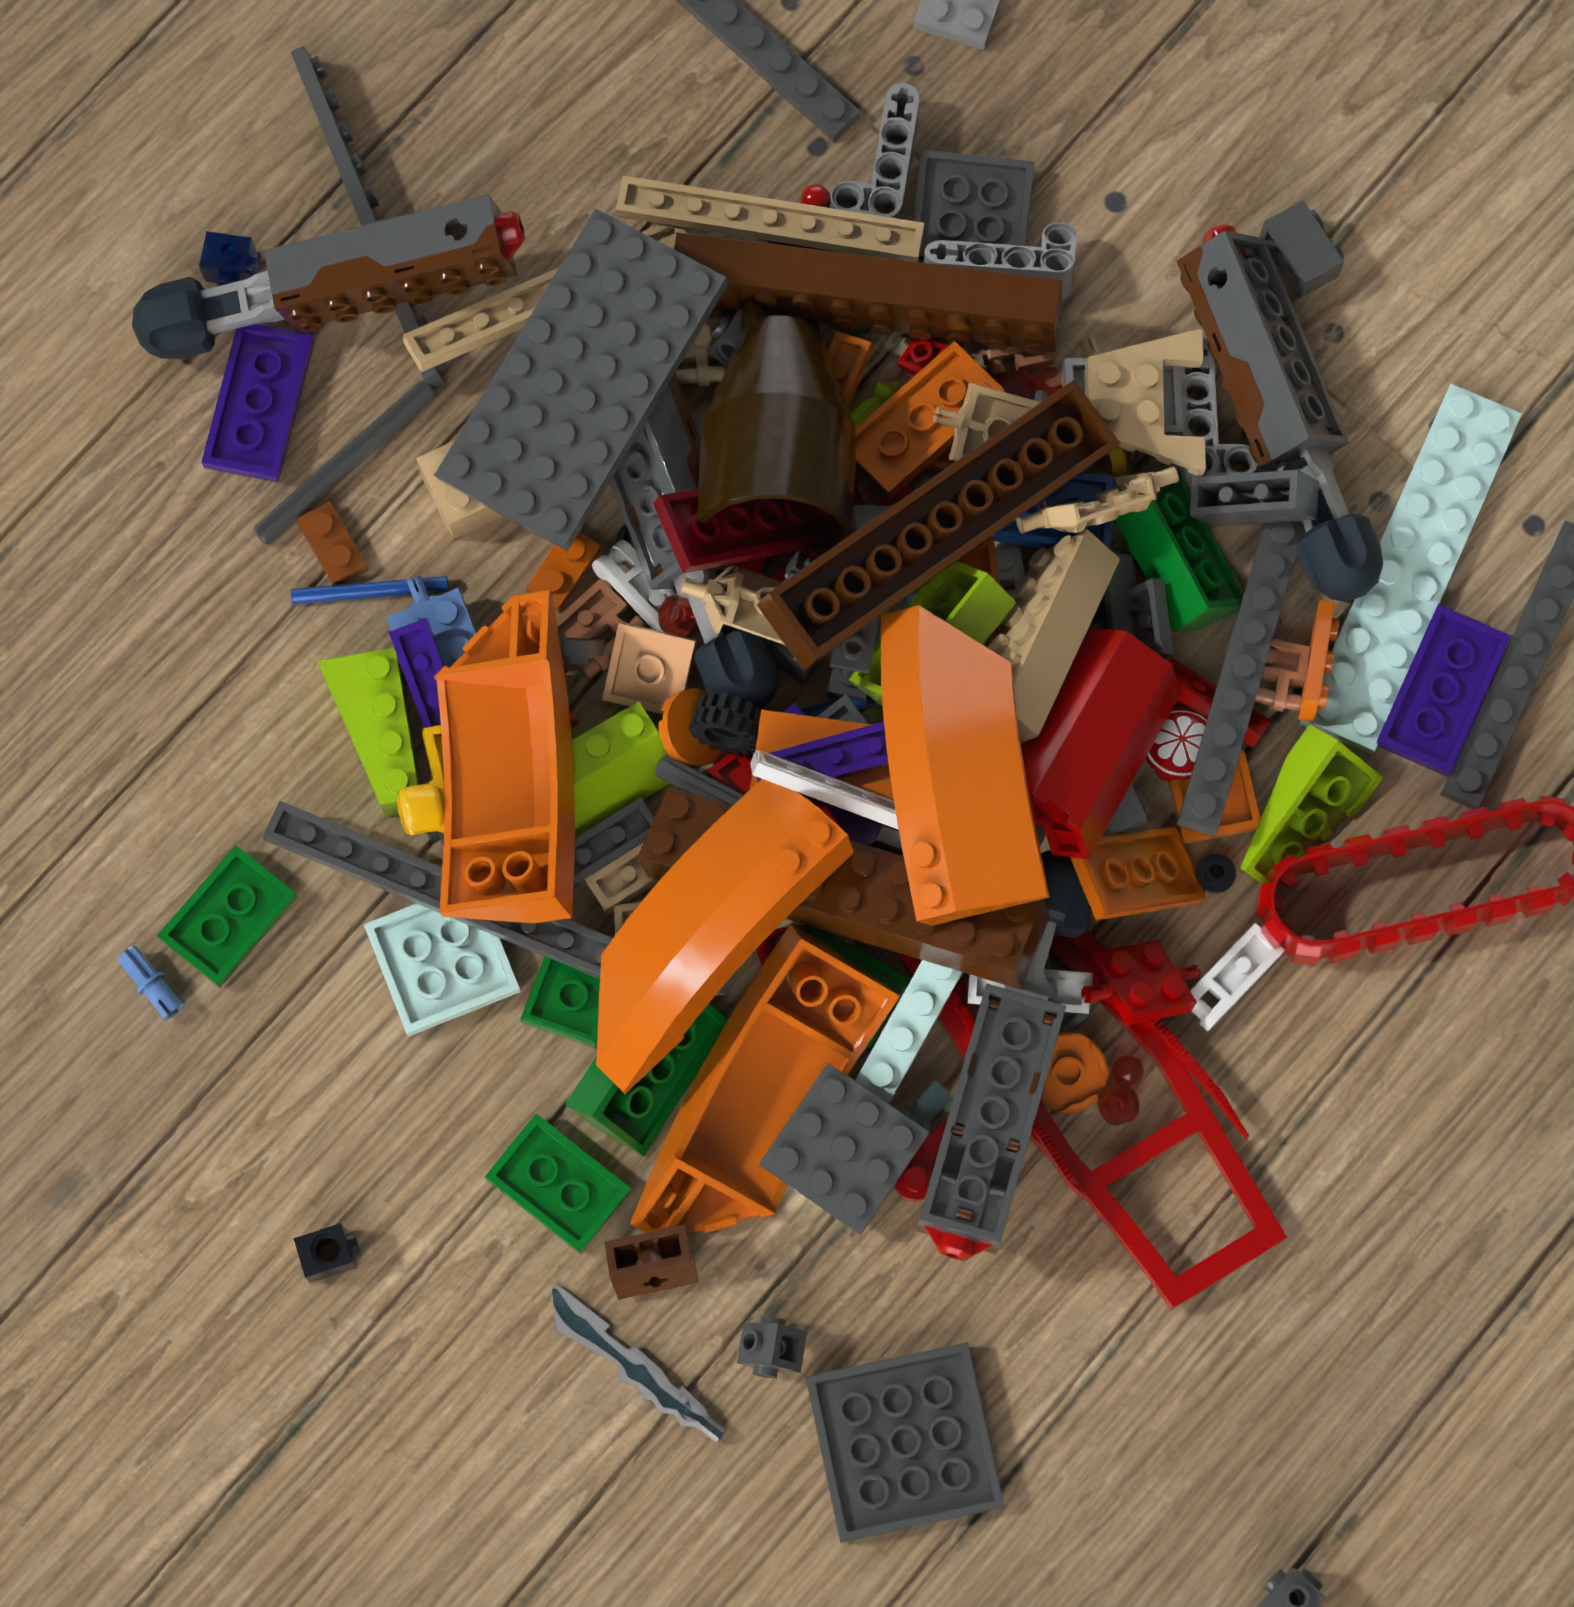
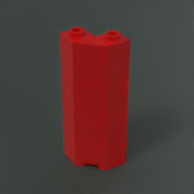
M1090 628L1077 651L1039 736L1024 742L1021 747L1034 824L1043 825L1052 855L1081 859L1091 858L1181 694L1172 664L1127 631Z

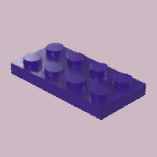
M258 324L235 330L201 462L204 468L279 482L315 342L313 335Z
M1438 604L1376 741L1378 743L1377 746L1448 777L1511 636Z

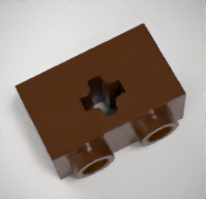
M685 1224L604 1242L609 1276L618 1300L699 1283L693 1245Z

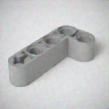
M897 83L887 91L871 184L855 181L837 183L830 193V208L897 219L902 218L919 113V93L912 85ZM899 105H905L904 119L897 117ZM893 137H898L903 139L905 142L899 145H894L890 143L888 140ZM891 171L899 175L895 179H887L882 176L883 173ZM844 200H849L856 205L852 208H843L838 204ZM881 206H888L893 211L889 214H882L876 209Z
M1056 222L1049 224L1043 230L1041 247L936 240L926 246L924 250V263L1062 280V299H1065L1071 295L1073 290L1077 233L1074 227L1067 223Z
M1203 338V363L1197 372L1192 373L1193 367H1180L1184 433L1182 436H1195L1189 431V428L1195 426L1201 427L1207 432V435L1202 437H1205V460L1209 471L1204 473L1203 476L1189 473V469L1180 466V473L1189 489H1191L1192 478L1256 473L1258 464L1250 454L1248 445L1219 444L1214 358L1208 350L1209 341ZM1196 390L1203 393L1205 398L1203 400H1193L1188 396L1187 392ZM1241 462L1248 468V471L1243 473L1236 472L1230 467V464Z

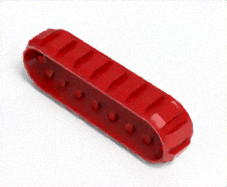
M1541 795L1537 801L1527 803L1523 797L1502 802L1492 812H1488L1486 807L1461 812L1457 820L1449 821L1447 816L1423 821L1420 827L1415 830H1411L1408 825L1384 830L1380 838L1372 840L1370 835L1366 834L1345 839L1339 848L1333 849L1330 843L1307 848L1303 856L1298 859L1290 854L1270 869L1267 875L1269 883L1261 884L1257 892L1254 915L1262 919L1263 927L1260 932L1274 950L1283 947L1285 949L1284 954L1291 956V962L1315 966L1319 959L1329 957L1332 963L1356 958L1360 950L1365 948L1369 950L1370 954L1391 950L1403 939H1406L1409 945L1433 940L1441 930H1445L1448 936L1471 931L1479 921H1483L1487 927L1509 922L1517 912H1522L1525 918L1547 913L1556 902L1566 906L1574 900V877L1568 872L1557 879L1559 886L1542 889L1538 884L1527 887V893L1508 898H1503L1501 893L1488 897L1487 903L1466 908L1462 903L1450 905L1449 912L1428 917L1425 916L1424 912L1411 914V921L1387 926L1385 921L1373 923L1372 930L1348 935L1346 930L1333 933V939L1315 941L1314 936L1304 934L1301 937L1296 936L1291 932L1293 928L1286 919L1280 920L1276 910H1282L1284 897L1274 892L1281 883L1288 889L1299 882L1297 878L1299 875L1314 872L1316 876L1329 874V868L1353 863L1355 867H1360L1368 864L1367 859L1388 854L1398 858L1406 856V850L1426 845L1436 849L1444 847L1447 840L1469 836L1471 840L1484 837L1483 832L1503 827L1513 831L1521 829L1524 822H1540V825L1555 826L1574 845V807L1566 804L1565 799ZM1573 851V854H1572V863H1571V864H1573V865H1574V851Z

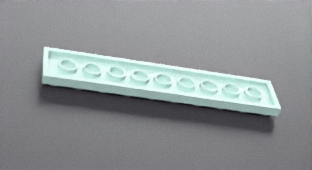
M1450 383L1379 543L1383 557V568L1379 581L1365 596L1354 600L1332 649L1335 653L1331 674H1324L1322 684L1329 685L1326 707H1318L1314 722L1301 720L1300 724L1306 727L1311 724L1333 738L1373 755L1378 745L1376 741L1435 609L1441 601L1522 413Z

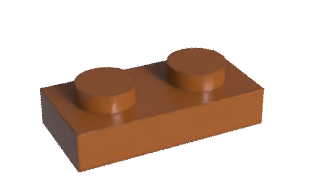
M330 501L296 519L299 528L332 585H341L368 570L367 564Z

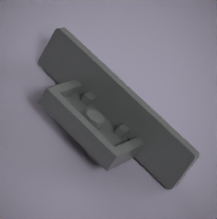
M1114 553L1120 558V561L1104 593L1108 629L1129 632L1164 659L1173 656L1174 651L1164 580L1151 578L1136 586L1133 558L1130 555Z

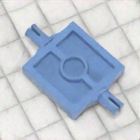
M421 575L415 576V581L410 578L406 583L409 586L414 603L407 609L386 617L390 630L392 631L428 618L445 666L450 668L464 653L462 647L477 633L462 591L456 588L439 596H429Z

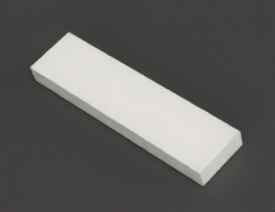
M755 750L750 762L753 776L898 829L894 800L761 750Z

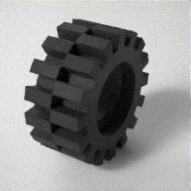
M710 692L709 695L703 694L697 702L689 731H692L691 735L694 738H699L698 742L710 744L709 748L713 750L719 748L722 749L721 753L725 754L732 751L736 756H741L742 753L746 756L751 755L756 750L761 709L759 707L752 708L753 703L750 701L745 703L740 701L741 697L734 696V698H730L728 693L721 692L720 696L716 692Z

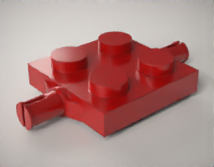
M1159 940L1094 952L1088 961L1098 979V984L1084 986L1081 990L1082 999L1085 998V1003L1099 1000L1108 1001L1118 1011L1126 1026L1189 1013L1197 1003L1185 983L1199 981L1201 978L1200 968L1197 969L1198 965L1196 964L1181 968L1175 967Z

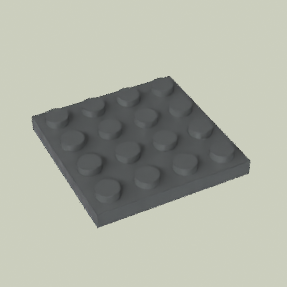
M968 1342L806 1376L840 1543L1004 1508Z

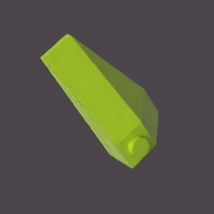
M1309 724L1284 761L1240 869L1260 884L1269 883L1267 875L1274 865L1290 854L1296 859L1302 857L1304 851L1318 839L1324 842L1333 834L1331 828L1345 816L1352 818L1362 809L1384 777L1340 741Z

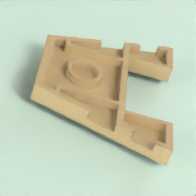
M1195 329L1088 357L1085 363L1086 397L1121 443L1117 447L1134 452V450L1141 451L1156 457L1158 462L1169 466L1171 463L1189 469L1188 472L1191 474L1203 476L1206 470L1205 437L1164 434L1163 366L1201 367L1203 363V329Z

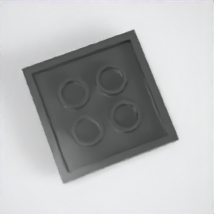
M921 150L913 221L924 223L919 260H924L926 246L936 240L1025 246L1035 162Z
M827 1063L759 1165L861 1235L931 1132L830 1063Z

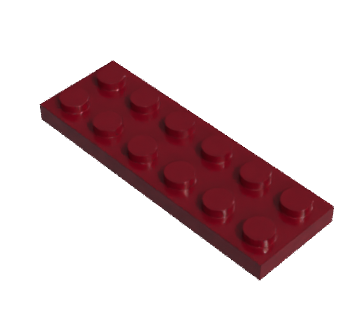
M855 483V505H865ZM699 488L660 495L653 502L683 574L829 544L830 513L807 503L788 499H754L730 505L711 516L705 523L697 521Z

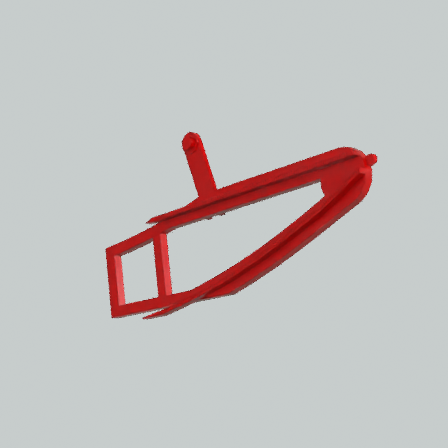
M810 799V802L820 808L835 822L819 800ZM876 843V844H875L874 846H872V847L878 848V847H877V846H878V843ZM1086 931L1076 938L1061 935L1059 938L1053 937L1049 954L1067 971L1093 973L1092 985H1097L1098 979L1088 961L1094 952L1107 949L1091 933ZM895 952L912 979L922 960ZM960 977L941 1011L938 1021L963 1060H965L980 1006L979 1004L967 1003L968 987ZM1099 1000L1105 1009L1155 1061L1186 1114L1092 1171L1072 1150L1041 1100L1029 1139L1053 1163L1066 1185L1083 1200L1085 1199L1104 1221L1172 1311L1284 1242L1287 1236L1187 1069L1213 1098L1243 1138L1247 1140L1249 1134L1221 1089L1162 1021L1156 1019L1126 1026L1118 1011L1108 1001ZM948 1117L926 1138L895 1184V1190L905 1200L917 1202L925 1199ZM1198 1133L1254 1229L1176 1277L1137 1224L1107 1188Z

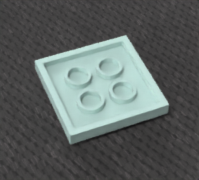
M417 903L364 924L408 1037L521 992L499 937L453 918L442 917L440 913Z

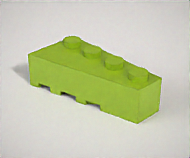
M395 648L317 661L385 817L399 815L397 805L399 791L404 787L420 785L402 669Z

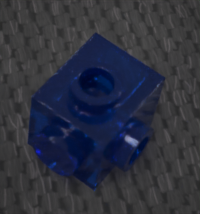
M206 231L199 264L205 282H212L221 286L248 279L252 275L259 273L261 254L256 252L251 237Z

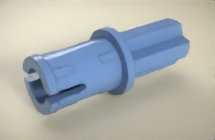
M131 946L120 954L118 962L138 986L137 993L139 995L144 994L164 1021L178 1013L176 1009L181 1010L185 1006L183 1001L177 997L164 981L165 974L162 971L157 972L138 947Z

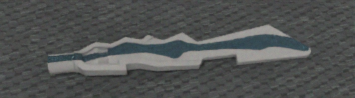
M556 1285L553 1287L552 1295L557 1332L618 1364L620 1382L639 1387L644 1401H653L660 1413L675 1415L682 1427L697 1428L715 1443L721 1440L727 1430L708 1415L707 1409L683 1386L677 1389L670 1383L663 1370L637 1347L626 1349L605 1332L610 1327L607 1322L561 1286Z

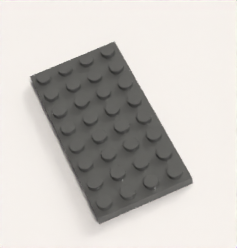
M595 208L434 476L441 482L568 552L729 284L728 279Z

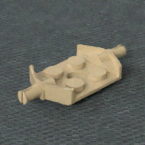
M1171 466L1155 473H1139L1114 478L1116 488L1095 494L1096 501L1085 504L1083 500H1077L1063 505L1047 507L1046 501L1040 503L1037 512L1018 517L1016 520L1017 527L1022 534L1037 528L1051 527L1060 532L1078 533L1084 531L1087 526L1106 523L1129 512L1147 510L1150 502L1156 499L1160 487L1178 482L1177 470Z
M735 565L728 567L714 580L709 579L707 584L687 578L686 576L684 577L680 593L702 599L715 633L719 634L723 624L784 644L757 607V604L771 590L783 582Z

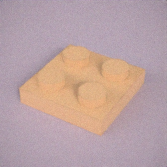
M624 622L618 623L602 700L629 707L639 701L644 710L663 714L664 711H661L664 702L673 693L687 689L697 640Z

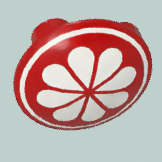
M1172 709L1145 758L1161 780L1167 782L1190 780L1207 722L1206 716L1190 709Z

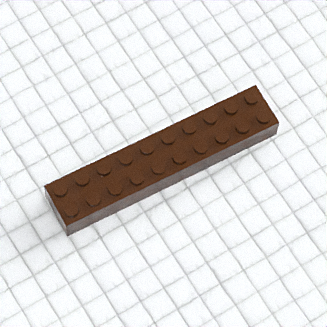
M679 232L676 234L674 250L728 279L729 284L714 309L719 310L725 315L732 316L738 309L743 311L745 304L750 300L761 304L764 310L781 316L800 318L815 324L817 322L833 324L834 327L841 330H854L855 327L871 329L872 332L880 335H891L893 332L907 333L912 338L919 340L939 337L947 338L951 343L955 341L959 345H966L971 341L985 343L986 346L999 350L1007 349L1010 346L1023 348L1026 352L1032 354H1045L1046 351L1056 352L1062 313V280Z
M1072 380L771 590L757 604V607L803 670H805L1013 523L1018 517L1030 511L1106 457L1121 443L1075 380Z
M668 787L638 855V859L647 876L660 880L680 857L732 806ZM850 841L854 853L786 918L1021 990L1050 916L1045 899H1040L933 926L917 922L904 856Z

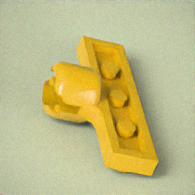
M441 725L424 728L422 733L433 779L429 783L404 787L399 791L397 801L399 817L404 831L409 835L439 831L444 834V768Z

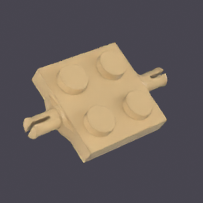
M969 383L963 406L958 413L936 407L934 413L946 416L948 419L933 416V423L954 428V441L949 460L958 461L962 456L974 450L1041 402Z

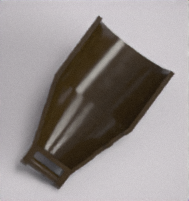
M749 300L742 311L741 333L725 367L727 368L726 372L714 391L715 396L710 407L705 411L702 418L697 521L705 523L711 516L730 505L754 499H788L807 503L830 513V550L854 533L855 426L820 336L819 325L800 318L778 315L764 310L761 304Z

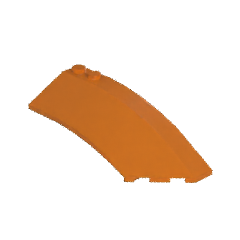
M550 590L512 596L501 607L504 612L489 627L483 625L462 647L464 653L450 668L444 666L434 676L438 688L444 768V846L439 912L442 917L521 923H541L572 918L575 861V791L571 725L553 595Z
M919 605L881 615V690L893 799L916 921L933 926L1050 896L1023 762L1014 695L1013 663Z
M761 779L720 817L651 889L601 954L596 1065L624 1094L685 1038L683 1036L684 1033L738 968L797 906L854 853L848 834L820 808L798 792Z
M790 923L731 1014L688 1091L664 1140L630 1221L631 1225L647 1233L685 1224L688 1234L702 1230L708 1233L737 1225L739 1220L758 1215L764 1218L777 1214L775 1210L785 1192L787 1184L761 1167L759 1163L827 1063H830L848 1076L900 995L821 940Z

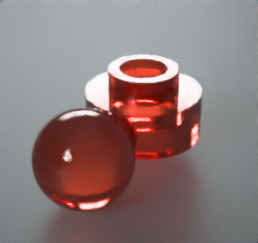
M672 595L665 599L659 608L658 622L661 630L665 633L683 637L691 632L695 624L698 625L690 606L689 598Z
M1131 1055L1121 1056L1114 1062L1112 1076L1116 1083L1103 1088L1098 1096V1109L1101 1116L1107 1123L1114 1126L1133 1121L1140 1109L1138 1096L1132 1087L1138 1085L1143 1079L1144 1067L1138 1058Z

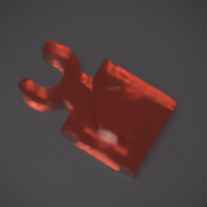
M1055 366L1042 369L1039 375L1033 378L1029 368L993 378L1005 389L1006 393L1035 400L1036 390H1044L1051 396L1063 387V385L1050 387L1045 382L1047 379L1057 376L1058 370Z

